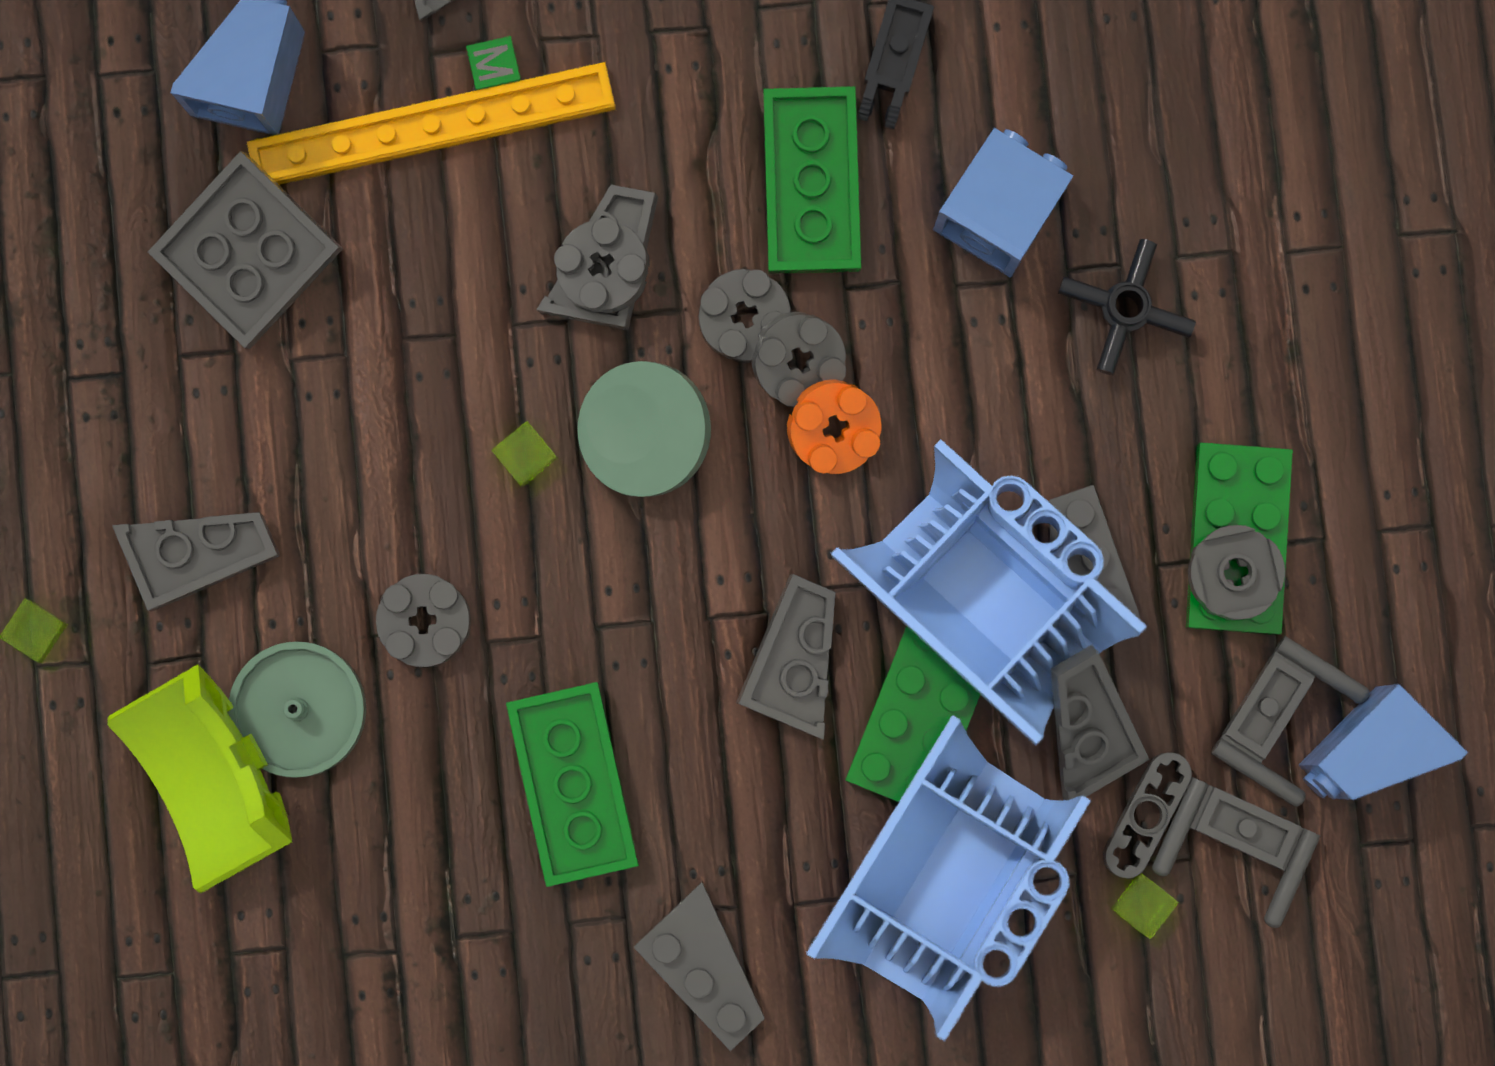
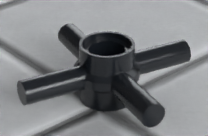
M1147 239L1139 240L1126 282L1118 283L1108 291L1066 276L1063 277L1058 294L1101 308L1102 315L1110 326L1096 368L1101 373L1114 375L1128 332L1136 331L1145 324L1188 338L1193 333L1196 320L1152 306L1150 295L1143 287L1157 244ZM1119 297L1133 299L1138 307L1137 316L1132 318L1122 316L1116 309V299Z

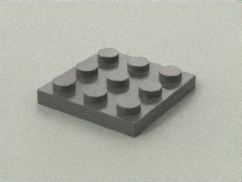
M240 151L152 246L148 253L244 348L251 349L343 248L247 153Z

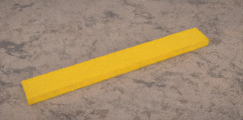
M603 62L247 141L249 156L280 185L616 110L606 64Z

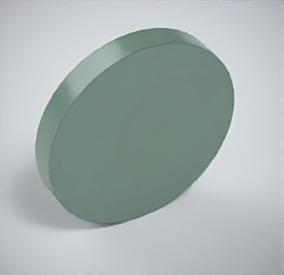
M646 361L622 364L602 375L585 396L578 418L579 447L591 472L612 490L637 497L663 495L685 484L693 477L703 463L711 438L709 410L697 386L679 370L665 364Z
M308 642L281 643L255 655L236 677L229 697V701L234 708L228 711V715L243 737L250 733L254 737L268 766L262 769L284 777L313 776L338 765L356 746L366 719L364 690L353 668L334 651Z

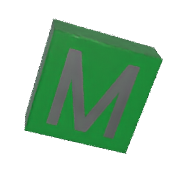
M511 36L466 46L476 91L521 81Z

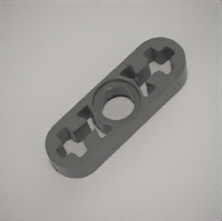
M1166 752L1154 756L1149 761L1103 850L1104 865L1112 874L1122 878H1133L1142 873L1147 866L1191 781V767L1183 756L1177 753ZM1171 761H1174L1177 764L1175 772L1180 775V779L1178 782L1169 781L1166 784L1162 794L1171 795V799L1166 804L1159 796L1146 794L1144 791L1148 784L1153 789H1157L1162 781V775L1157 772L1158 766H1168ZM1144 801L1153 802L1160 812L1158 823L1149 829L1141 828L1134 819L1136 807ZM1127 825L1134 833L1148 836L1149 841L1146 846L1141 841L1135 843L1132 849V855L1137 858L1135 865L1126 864L1121 870L1117 867L1119 859L1113 853L1117 847L1125 849L1128 846L1132 836L1123 835Z

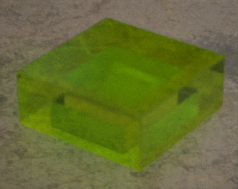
M528 421L491 450L521 487L525 486L557 459V456Z
M24 598L1 633L0 639L34 661L43 663L68 624L32 600Z
M1140 873L1130 883L1111 910L1151 940L1179 902L1143 873Z

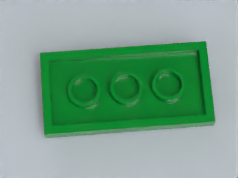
M856 86L763 89L768 273L860 272L861 245Z
M1202 442L1197 444L1190 559L1193 548L1211 532L1226 526L1243 525L1255 529L1254 531L1261 533L1277 545L1283 557L1286 571L1293 449ZM1230 560L1229 569L1224 571V576L1226 580H1232L1234 586H1242V577L1248 575L1247 566L1239 567L1236 560ZM1188 581L1185 628L1281 635L1285 581L1281 591L1278 592L1277 598L1265 612L1244 620H1227L1207 613L1195 599Z
M907 626L845 778V781L897 802H900L952 715L961 720L966 731L980 697L979 692Z
M590 683L506 702L546 887L639 866L599 683Z

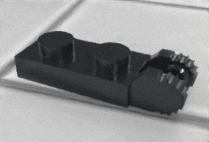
M888 0L866 73L864 84L867 86L857 119L868 120L874 108L877 88L894 93L884 120L886 122L885 127L895 129L904 96L908 97L933 14V5L916 0Z

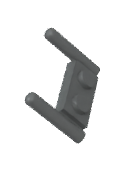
M1284 636L1222 733L1223 735L1213 747L1211 754L1292 806L1298 807L1305 801L1306 794L1304 790L1261 764L1262 761L1266 759L1314 682L1315 677L1358 704L1364 703L1369 698L1370 692L1363 684L1292 639Z
M1191 777V781L1152 865L1154 873L1159 876L1170 874L1187 833L1191 828L1284 871L1264 916V921L1268 926L1279 928L1285 919L1321 836Z

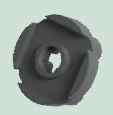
M608 217L592 220L575 228L564 239L554 255L556 275L562 291L574 304L587 311L616 313L624 310L641 296L647 284L645 279L648 274V267L650 268V258L644 243L628 226ZM600 256L604 259L611 256L614 259L609 265L612 273L607 277H604L601 273L592 275V269L595 267L594 261Z
M738 269L719 276L710 284L701 296L698 316L702 336L714 352L736 362L752 363L753 351L755 352L756 344L760 339L758 336L763 327L772 319L791 312L787 295L782 287L765 272L756 269ZM741 304H745L747 309L754 307L758 313L752 317L753 326L745 328L742 322L734 324L731 317L737 314L736 307Z
M803 312L782 314L767 323L758 336L760 339L756 344L755 352L753 351L751 361L753 373L760 386L770 396L786 406L794 407L798 403L797 398L811 385L824 380L836 379L843 381L846 376V352L839 333L832 325L815 315ZM795 348H799L803 353L810 352V358L806 361L807 366L802 370H799L797 367H788L787 362L793 359L791 351Z
M1243 525L1226 526L1211 532L1193 548L1188 564V581L1195 599L1207 613L1227 620H1244L1265 612L1277 598L1278 592L1281 591L1285 581L1284 560L1277 545L1261 533L1254 531L1255 529ZM1230 560H1236L1239 567L1247 566L1248 575L1242 577V586H1234V582L1230 579L1226 580L1224 576V571L1229 569Z
M415 574L401 579L395 585H391L386 589L377 609L376 628L380 641L392 657L410 666L428 668L446 663L460 650L462 644L464 645L470 633L471 614L466 599L454 585L435 575ZM426 607L429 615H436V624L429 625L428 633L420 634L419 628L411 625V617L418 615V609Z

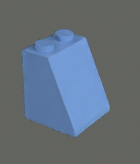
M240 0L172 85L171 94L190 116L271 135H279L305 31L291 7L287 6V1Z
M994 128L940 209L933 230L1011 278L1068 187L1073 175L1066 171L1068 169L1067 165L1057 157L1045 153L1042 157L1027 148L1028 142L1014 131L1005 129L1004 132H1001Z
M1393 684L1376 686L1370 692L1369 698L1364 703L1358 704L1299 766L1307 773L1303 781L1321 798L1324 799L1328 795L1332 799L1353 800L1461 760L1468 752L1401 685Z

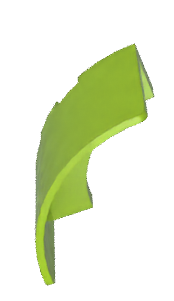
M197 664L109 715L107 720L108 727L137 758L162 797L183 844L193 888L197 892L202 893L290 844L292 837L281 795L278 792L270 793L262 775L261 769L268 766L259 746L251 733L245 737L241 735L227 713L234 706L213 679Z

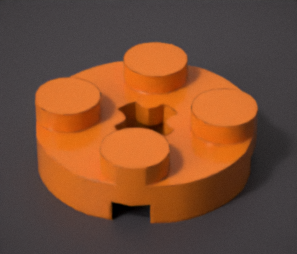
M836 379L824 380L811 385L797 398L798 403L793 408L792 415L789 414L787 421V435L796 455L815 471L823 474L850 472L864 464L869 457L875 455L879 450V437L882 426L879 410L872 398L857 386ZM834 415L839 421H845L846 423L845 428L841 430V435L837 438H834L831 434H823V429L829 426L828 418Z

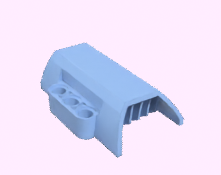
M940 440L934 446L935 472L929 495L882 541L855 549H839L837 547L831 553V556L1032 743L1037 745L1043 738L1045 726L1054 708L1050 669L1090 645L1100 654L1120 641L1139 636L1147 626L1096 581L1101 573L1104 561L1102 552L1097 545L1033 487L1020 477L1011 475L1001 477L992 486L948 445ZM1003 492H1015L1021 497L1023 505L1018 510L1005 511L998 505L997 497ZM1040 523H1048L1056 529L1058 538L1051 543H1041L1034 538L1032 528ZM1074 555H1084L1092 562L1093 571L1084 576L1076 575L1068 568L1067 560Z
M952 715L806 954L814 959H836L865 965L920 998L933 1017L936 1036L945 1041L982 980L992 986H1003L1010 983L1016 977L1064 898L1069 887V876L1065 868L1054 860L1091 800L1083 795L1070 800L1044 799L987 762L969 738L961 720ZM1043 867L1052 868L1059 877L1058 888L1049 895L1039 894L1033 886L1034 874ZM1019 908L1029 910L1034 917L1033 929L1024 936L1014 935L1008 927L1009 915ZM992 950L1004 951L1009 958L1008 970L999 977L989 976L983 969L982 962L984 956Z

